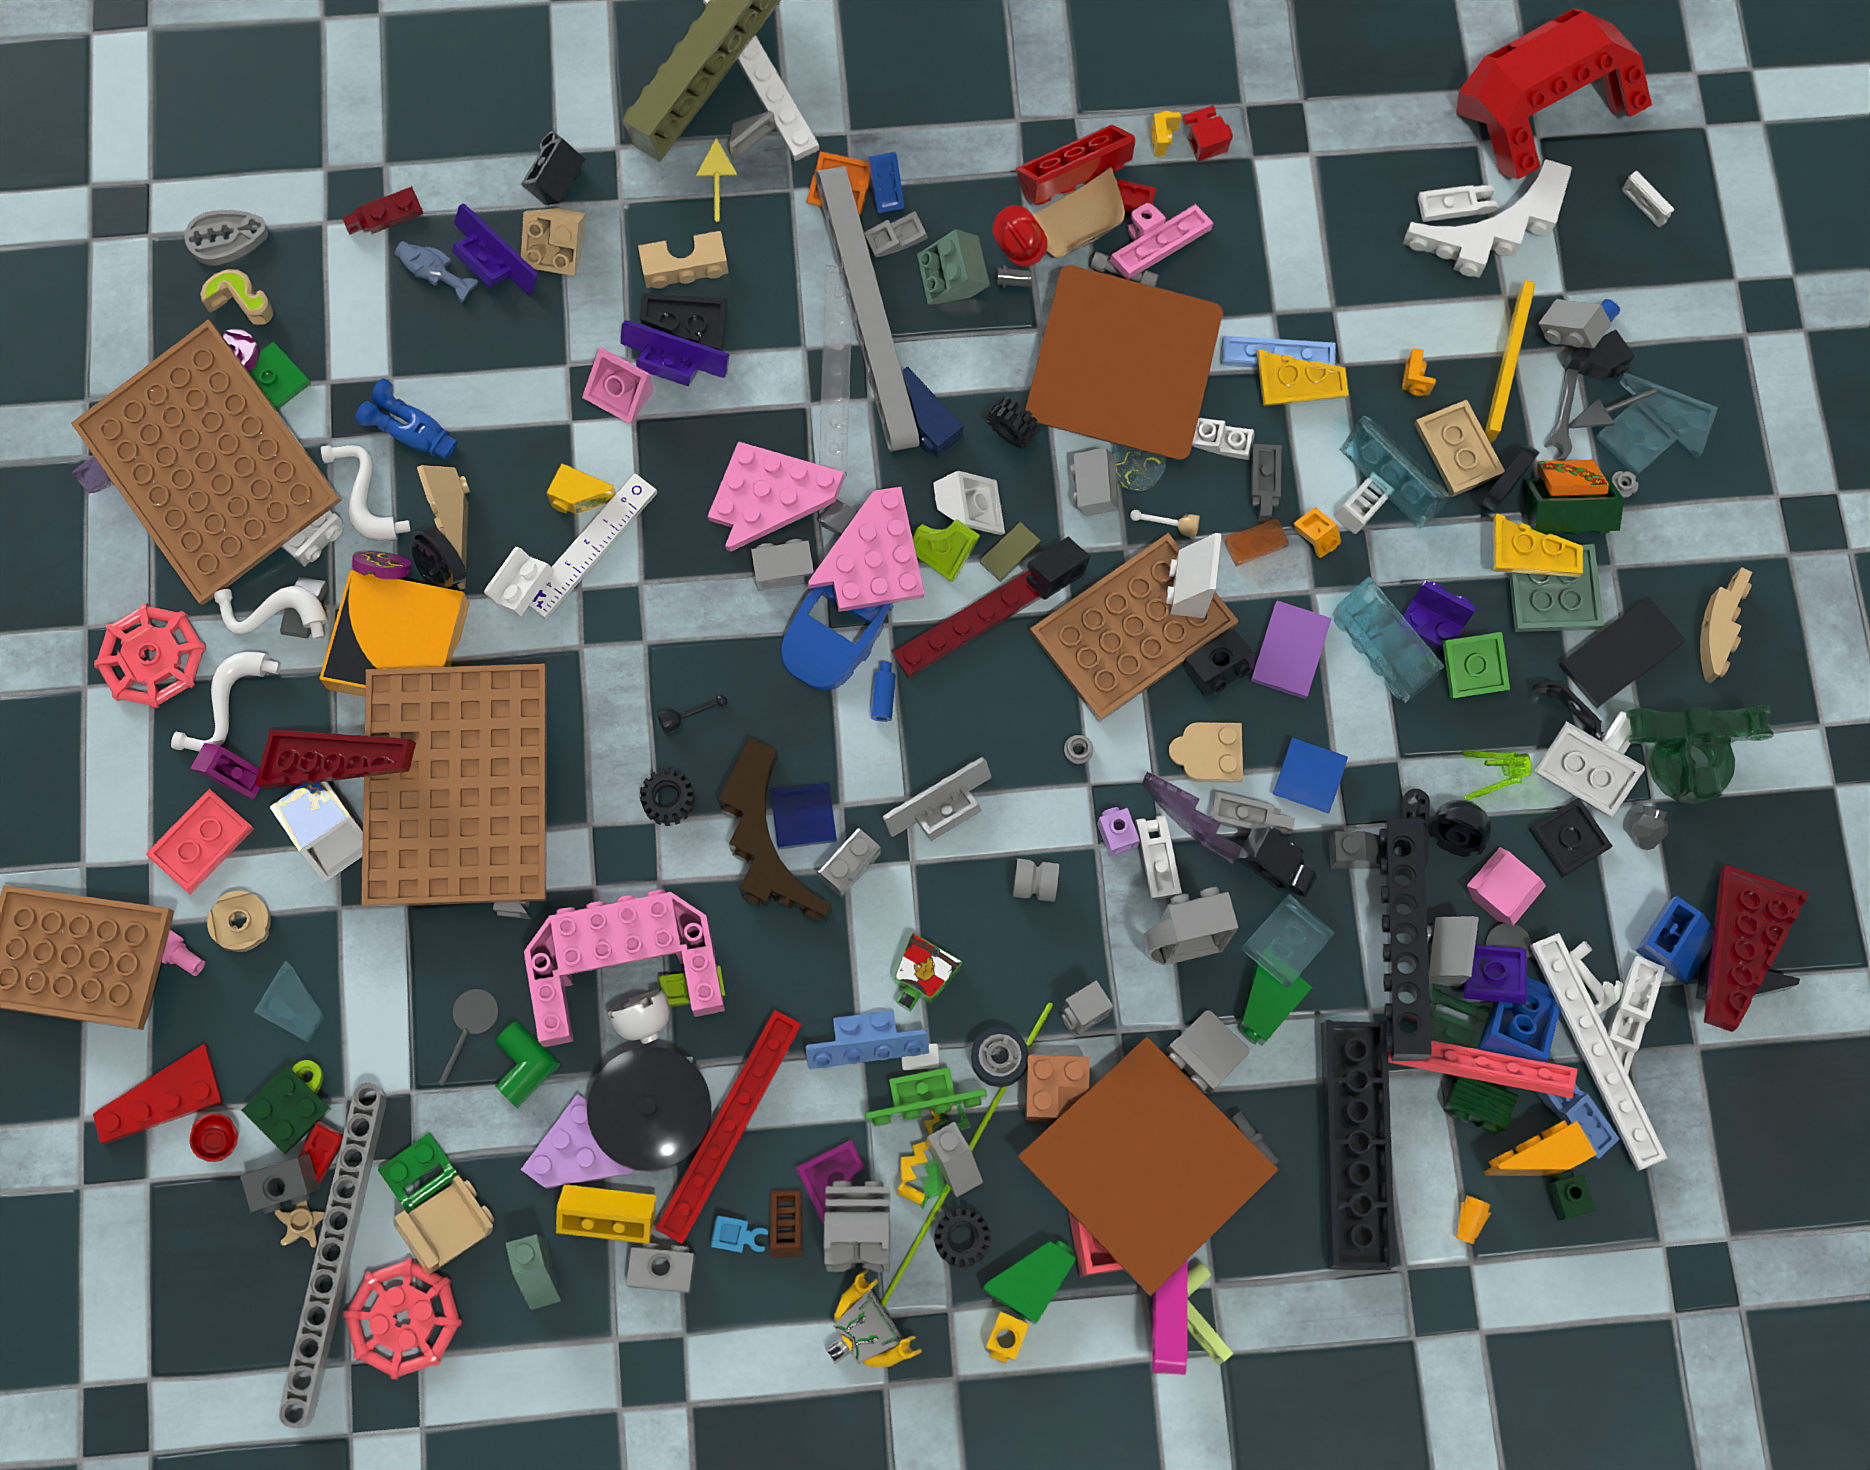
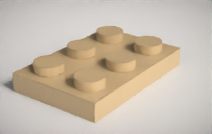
M1467 399L1416 420L1414 425L1452 497L1497 479L1505 472Z

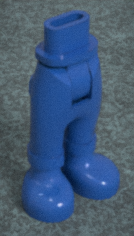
M384 378L379 380L372 391L371 398L373 404L369 401L363 402L356 412L355 421L361 426H379L378 428L381 431L390 434L407 446L427 452L432 457L438 455L447 460L456 448L458 441L450 437V433L444 430L428 414L407 405L401 399L396 400L393 395V384ZM378 407L389 411L391 414L401 418L408 424L404 425L399 421L395 420L393 417L389 416L388 414L385 415L379 410Z

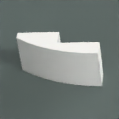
M1198 418L1192 446L1224 456L1249 460L1255 433L1252 429L1226 426L1225 421Z

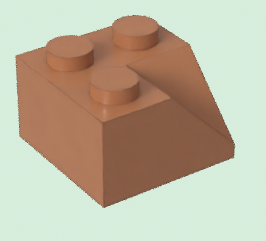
M1028 1055L1025 1121L1055 1122L1089 1091L1090 1057Z

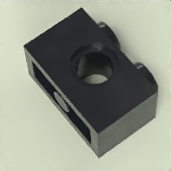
M1234 629L1185 658L1188 676L1206 697L1214 692H1221L1229 683L1237 678L1247 676L1255 668L1254 652Z

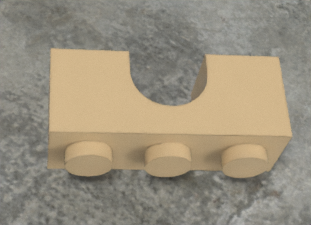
M721 231L693 236L695 248L693 253L686 258L673 257L667 250L666 241L639 245L646 288L653 287L659 289L666 287L668 284L678 282L686 284L695 281V279L706 277L714 279L721 277L723 274H728Z

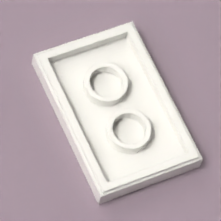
M1566 721L1535 769V773L1613 817L1645 770V767Z

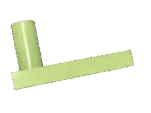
M1200 1262L1188 1271V1297L1211 1277L1209 1270ZM1188 1300L1187 1330L1217 1365L1225 1362L1233 1352Z

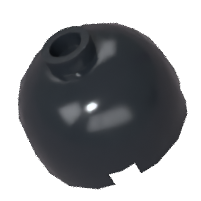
M1451 800L1440 806L1429 825V835L1432 838L1434 834L1439 840L1437 845L1441 849L1454 855L1469 857L1471 852L1478 851L1477 855L1485 850L1490 839L1491 823L1487 813L1476 803L1468 800Z

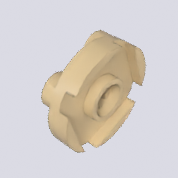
M238 890L222 895L216 901L218 903L214 906L213 910H210L208 914L207 928L213 940L226 950L233 952L248 951L268 938L271 925L269 909L262 900L249 892ZM241 914L243 918H247L246 923L240 929L237 926H232V922L236 920V915Z

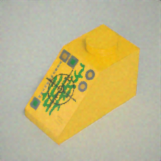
M561 464L546 492L554 509L562 513L569 511L574 514L607 504L616 495L614 485L564 464Z

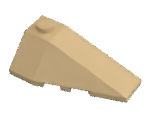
M418 466L417 470L428 503H430L433 514L436 516L434 519L436 527L452 544L466 569L468 501L465 493L470 492L465 476L459 477L455 467ZM466 579L464 582L457 584L459 590L466 589Z

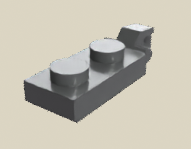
M1255 443L1252 445L1251 500L1252 506H1259L1258 522L1270 523L1272 507H1278L1281 498V445Z

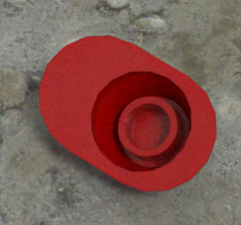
M1019 205L1009 206L996 216L993 224L994 237L1014 264L1023 267L1032 266L1045 256L1048 247L1046 234L1032 213L1025 207Z

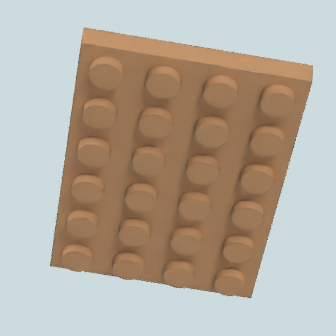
M1169 533L1030 628L1031 635L1099 722L1185 662L1186 657L1224 635L1239 623L1238 619L1216 592H1214L1205 619L1170 614L1171 604H1166L1168 586L1173 587L1174 577L1169 576L1171 559L1176 560L1181 548Z
M3 885L0 895V1009L144 1031L174 911L163 907Z

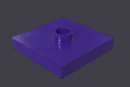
M1475 945L1472 975L1464 982L1463 999L1526 1004V949Z

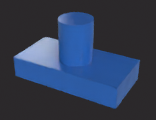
M896 152L868 157L877 212L883 213L905 208Z

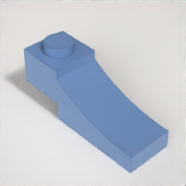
M1576 1084L1573 1099L1536 1091L1544 1104L1562 1121L1565 1120L1568 1125L1578 1121L1597 1155L1593 1156L1594 1158L1599 1159L1620 1140L1588 1093L1580 1091Z

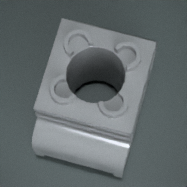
M847 1181L833 1182V1187H826L827 1212H825L824 1250L827 1272H845L856 1268V1263H862V1268L873 1272H890V1188L883 1187V1182L878 1181L865 1182V1187H851V1182Z

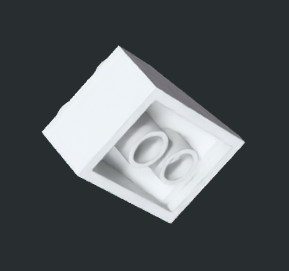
M1214 533L1180 549L1176 560L1171 559L1169 576L1174 577L1173 587L1168 586L1166 604H1171L1170 614L1205 619L1216 590L1221 544L1220 533Z

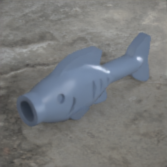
M402 241L396 248L395 256L401 259L415 277L428 279L434 286L438 284L439 280H442L456 289V295L460 302H464L469 292L478 285L477 279L466 278L461 280L448 272L446 266L450 264L451 259L437 249L411 245L405 241Z

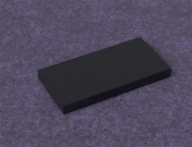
M1647 597L1563 660L1559 666L1594 707L1598 709L1681 646L1686 639L1654 602Z

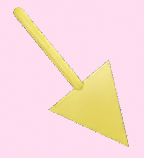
M717 138L696 176H714V220L719 222V176H736L737 173Z

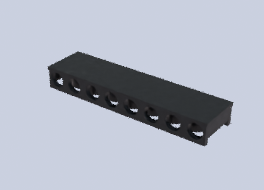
M1325 1020L1321 1023L1328 1270L1390 1271L1391 1268L1396 1267L1388 1052L1385 1050L1387 1021L1348 1022Z

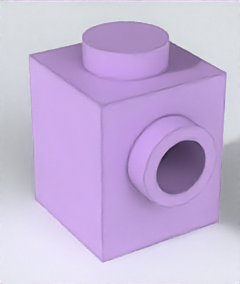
M1114 807L1102 813L1103 816L1099 817L1097 825L1109 857L1137 848L1140 840L1128 808L1119 810V807Z

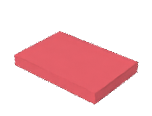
M209 789L161 837L146 855L191 895L254 828Z

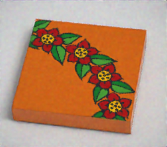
M1594 460L1538 461L1537 472L1551 496L1608 494L1609 484Z

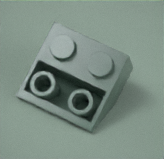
M955 229L917 254L927 302L930 305L971 298L990 286L979 236Z

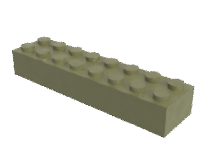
M709 0L703 14L691 24L688 34L682 42H678L675 45L670 58L666 63L660 65L655 78L642 89L639 99L625 112L622 121L633 145L661 162L781 0Z

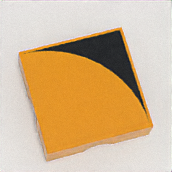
M350 570L319 678L327 690L365 697L366 669L451 667L452 657L460 642L470 604L465 593L400 579H380L375 577V574L367 573V575H362L354 570Z

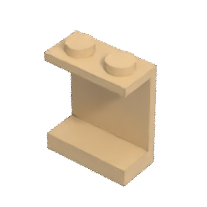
M459 1175L453 1178L451 1186L408 1214L405 1210L402 1211L393 1220L394 1227L427 1276L492 1233V1222H494L492 1214L485 1205L479 1206L474 1198L477 1196L475 1189L468 1180L463 1182Z

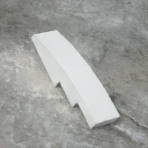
M1639 956L1634 958L1623 985L1621 998L1617 1001L1607 1029V1033L1627 1075L1633 1055L1639 1048L1645 1025L1651 1018L1665 970L1664 966Z

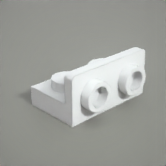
M328 511L281 547L305 567L309 562L315 561L320 556L322 549L329 542L335 541L341 535L345 525L336 513L332 514Z
M515 547L485 588L484 593L499 608L522 616L554 569L548 563L529 557L521 548Z

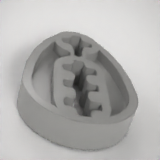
M237 210L210 211L196 216L188 224L185 231V243L197 261L205 265L215 266L234 261L253 251L268 237L269 230L262 217ZM254 225L258 226L256 233L251 232ZM230 231L229 239L224 240L225 232ZM216 234L215 242L211 243L209 241L211 240V235ZM202 237V238H203V240L201 241V244H202V245L197 246V245H196V243H197V241H198L197 238Z

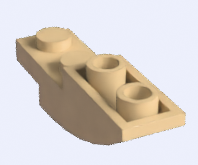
M1741 568L1732 577L1727 589L1719 587L1712 594L1705 611L1700 638V655L1705 682L1710 684L1718 676L1723 677L1730 666V662L1727 661L1729 653H1734L1741 641V637L1737 636L1741 625L1734 622L1741 611V608L1738 607L1739 601L1746 598L1752 586L1748 582L1752 572Z

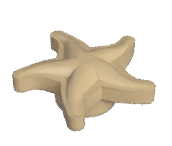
M308 1200L298 1203L296 1209L289 1213L276 1210L275 1215L288 1226L287 1234L280 1241V1244L286 1246L296 1241L299 1237H303L309 1240L311 1247L316 1248L318 1244L315 1227L324 1220L325 1212H311L307 1204Z

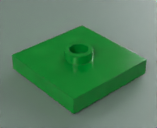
M274 341L259 352L257 364L249 372L276 410H279L311 384L309 379Z

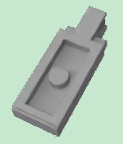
M1216 792L1210 823L1249 832L1253 828L1271 826L1283 833L1291 834L1295 818L1280 815L1281 809L1275 808L1273 804Z

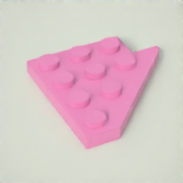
M901 487L876 490L870 494L808 581L809 589L833 585L838 612L924 598V588Z

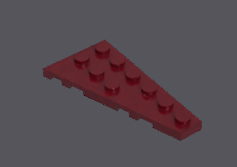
M1727 864L1720 870L1704 1023L1730 1032L1735 1031L1739 1027L1756 990L1761 986L1764 975L1768 968L1771 967L1788 935L1792 923L1796 920L1801 906L1807 900L1810 893Z

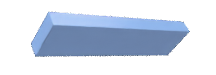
M1236 336L1223 337V366L1259 368L1257 359L1258 349L1278 355L1294 356L1293 358L1305 361H1317L1335 365V343Z

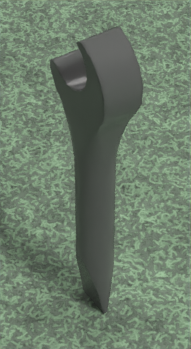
M1567 368L1558 421L1552 436L1545 444V448L1554 446L1559 449L1561 456L1556 459L1558 461L1566 460L1572 451L1568 423L1578 370Z

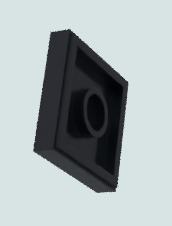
M1580 798L1575 799L1528 829L1561 878H1564L1613 847Z

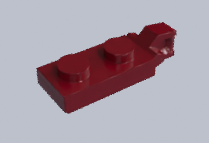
M411 186L356 208L355 212L342 219L349 235L361 230L364 233L371 232L374 234L421 216L424 213Z

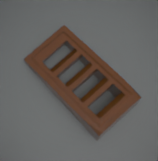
M802 1190L771 1191L770 1252L772 1258L803 1257ZM795 1202V1207H778V1203ZM795 1215V1219L778 1220V1216ZM795 1228V1232L778 1233V1229ZM795 1241V1243L778 1244V1242Z

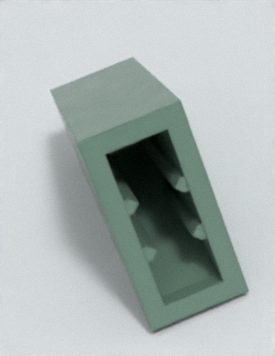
M535 1234L505 1243L513 1276L530 1310L561 1302L547 1240Z

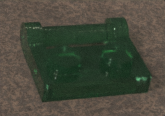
M1432 986L1430 989L1431 1040L1478 1049L1490 1008L1484 1005L1478 1007L1441 993V989ZM1437 1004L1474 1017V1024L1436 1011Z

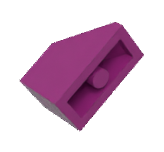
M204 743L190 768L212 782L252 800L255 799L260 790V787L255 785L259 768L219 745Z

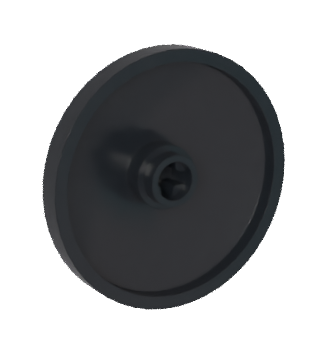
M653 1046L635 1048L612 1059L594 1080L587 1102L589 1128L600 1149L617 1164L642 1172L665 1170L678 1165L691 1156L706 1136L712 1113L710 1092L704 1077L697 1067L686 1057L675 1051Z

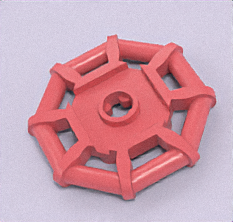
M141 604L140 608L113 624H107L105 627L107 631L98 659L94 661V667L99 669L112 691V698L117 701L126 700L150 705L154 709L159 708L161 703L187 688L192 689L194 687V679L202 653L206 651V645L200 641L188 621V614L183 611L174 612L150 607L148 604ZM156 619L168 623L165 628H157L151 625V620ZM141 621V626L137 627L136 629L130 631L127 634L123 632L124 630L130 628L131 626ZM180 629L188 643L179 645L173 634ZM118 638L121 640V651H118L116 656H111ZM147 649H150L152 652L156 651L155 658L151 661H143L142 659L146 656L145 651ZM189 654L184 673L178 670L181 666V655ZM120 665L126 675L120 681L112 669L114 666ZM171 676L177 679L176 682L158 691L157 684ZM133 682L140 683L143 686H147L148 693L131 690L130 687Z
M406 1258L404 1262L374 1272H366L364 1274L365 1278L347 1311L343 1312V1318H346L355 1352L353 1357L356 1361L362 1360L390 1375L393 1380H398L400 1376L433 1365L437 1367L441 1364L440 1359L458 1326L462 1325V1320L459 1319L450 1287L452 1281L449 1277L444 1278L435 1272L427 1276L421 1265L415 1263L413 1258ZM403 1275V1285L386 1290L381 1283ZM416 1277L433 1287L427 1293H424L412 1286L413 1279ZM372 1290L377 1292L379 1297L370 1313L361 1311ZM440 1295L445 1317H437L434 1312L432 1299ZM406 1309L409 1311L407 1317L411 1319L409 1325L403 1324L399 1328L396 1325L398 1320L395 1316ZM360 1320H369L370 1322L369 1327L374 1338L367 1343L364 1339ZM436 1325L444 1326L432 1348L427 1343ZM381 1344L394 1351L392 1361L373 1352V1350ZM420 1347L425 1354L403 1362V1353L408 1350Z

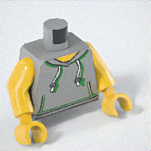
M868 1269L857 1275L855 1282L842 1295L834 1314L836 1321L834 1328L840 1335V1338L825 1349L835 1364L852 1353L858 1364L863 1362L869 1368L890 1367L906 1358L916 1356L922 1351L921 1349L911 1350L910 1341L916 1339V1337L911 1336L903 1339L871 1291L877 1285L878 1280L876 1278L871 1284L866 1282L864 1276L869 1271Z

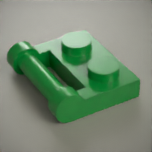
M431 1133L423 1136L378 1169L407 1214L416 1209L417 1205L450 1181L453 1182V1178L458 1175L460 1176ZM441 1165L444 1170L441 1174L408 1196L405 1191Z

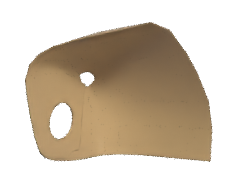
M1110 167L1092 181L1032 215L1046 234L1048 244L1046 251L1057 258L1089 245L1113 230L1123 221L1125 211L1114 173Z

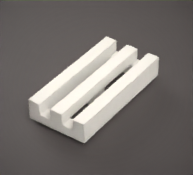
M1638 171L1629 176L1622 191L1660 228L1667 222L1674 208Z

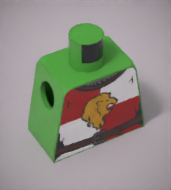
M912 933L894 978V983L904 988L896 1003L908 1011H912L919 998L931 1004L962 967V961Z

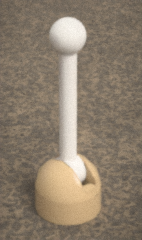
M1133 510L1130 513V518L1133 521L1142 519L1178 526L1182 535L1196 538L1200 520L1199 515L1186 514L1180 520H1173L1141 514L1139 510Z

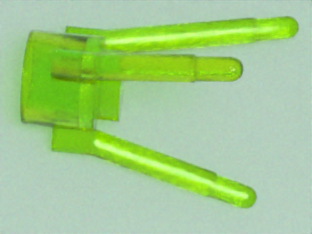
M1462 752V755L1467 757L1497 759L1486 760L1484 764L1485 766H1502L1503 774L1509 776L1506 780L1466 795L1464 797L1465 800L1469 801L1511 784L1522 783V777L1531 775L1532 765L1527 753Z

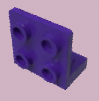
M1424 580L1397 628L1444 652L1442 641L1459 638L1463 628L1474 614L1476 606L1472 605L1470 600L1463 596H1455L1445 591L1442 585Z

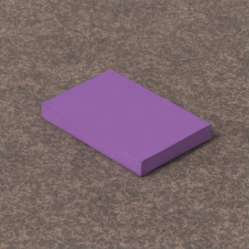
M1276 600L1251 682L1306 699L1332 618Z

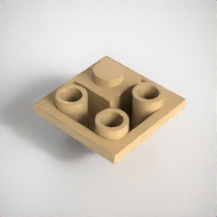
M562 208L525 211L523 213L521 258L534 269L575 276L585 240L587 213Z

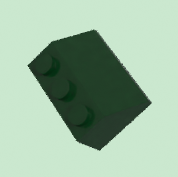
M1605 476L1609 484L1608 494L1551 496L1541 478L1524 479L1528 523L1533 530L1546 535L1549 533L1553 534V532H1566L1577 535L1588 531H1594L1599 534L1620 531L1624 498L1608 476Z

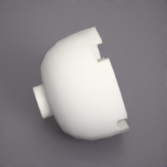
M656 989L636 995L628 999L629 1002L624 1004V1008H621L620 1003H618L606 1012L616 1033L630 1041L641 1040L642 1044L658 1039L659 1035L657 1032L665 1028L670 1017L669 1002L664 989L661 991Z

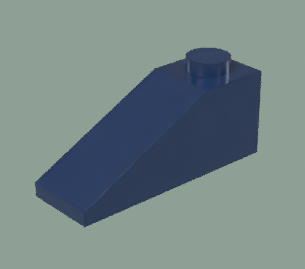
M907 366L903 369V379L918 430L919 443L927 452L932 451L936 457H939L963 437L964 426Z

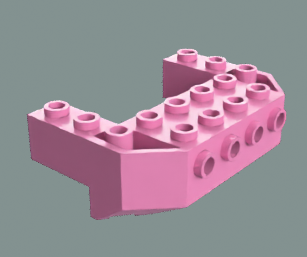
M654 890L648 892L647 897L635 899V896H624L618 898L617 903L605 905V902H593L588 904L586 909L575 911V908L570 907L557 910L556 915H551L547 918L524 950L538 1041L543 1047L574 1041L565 987L573 985L571 974L676 953L680 964L684 963L694 1016L698 1017L725 1011L715 959V949L707 916L672 892L665 893V890Z

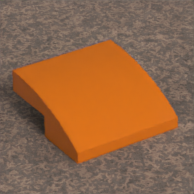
M820 151L815 175L811 181L807 204L823 207L817 186L816 172L818 170L845 166L858 214L861 215L871 181L869 162Z

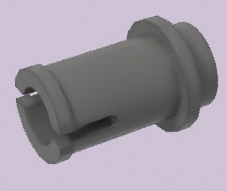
M1003 266V268L997 269L996 284L1002 285V288H1005L1006 285L1030 288L1032 271L1007 269V266Z

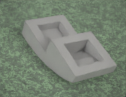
M915 211L891 224L887 220L864 232L875 257L898 252L929 238Z

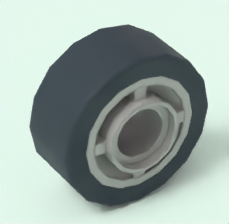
M999 1026L987 1029L977 1037L972 1046L971 1063L973 1071L981 1081L989 1086L999 1088L1010 1086L1020 1080L1027 1069L1029 1055L1027 1044L1021 1035L1011 1028ZM1002 1050L1007 1053L1009 1059L1004 1064H996L991 1059L993 1052Z

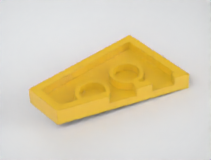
M1261 349L1257 350L1263 407L1347 398L1349 396L1345 367L1317 361H1305L1293 358L1294 356L1268 353V351Z
M1495 514L1493 571L1580 577L1583 574L1582 545L1550 533L1548 535L1532 530L1529 525L1524 523L1519 525L1506 520L1505 516Z

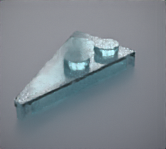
M1624 372L1619 383L1633 397L1654 388L1658 389L1656 394L1641 399L1638 402L1694 457L1699 458L1705 447L1718 407Z

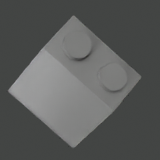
M1436 917L1427 925L1429 983L1458 988L1471 977L1479 917Z

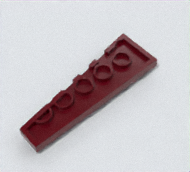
M270 729L255 785L262 789L409 772L416 742L403 738Z

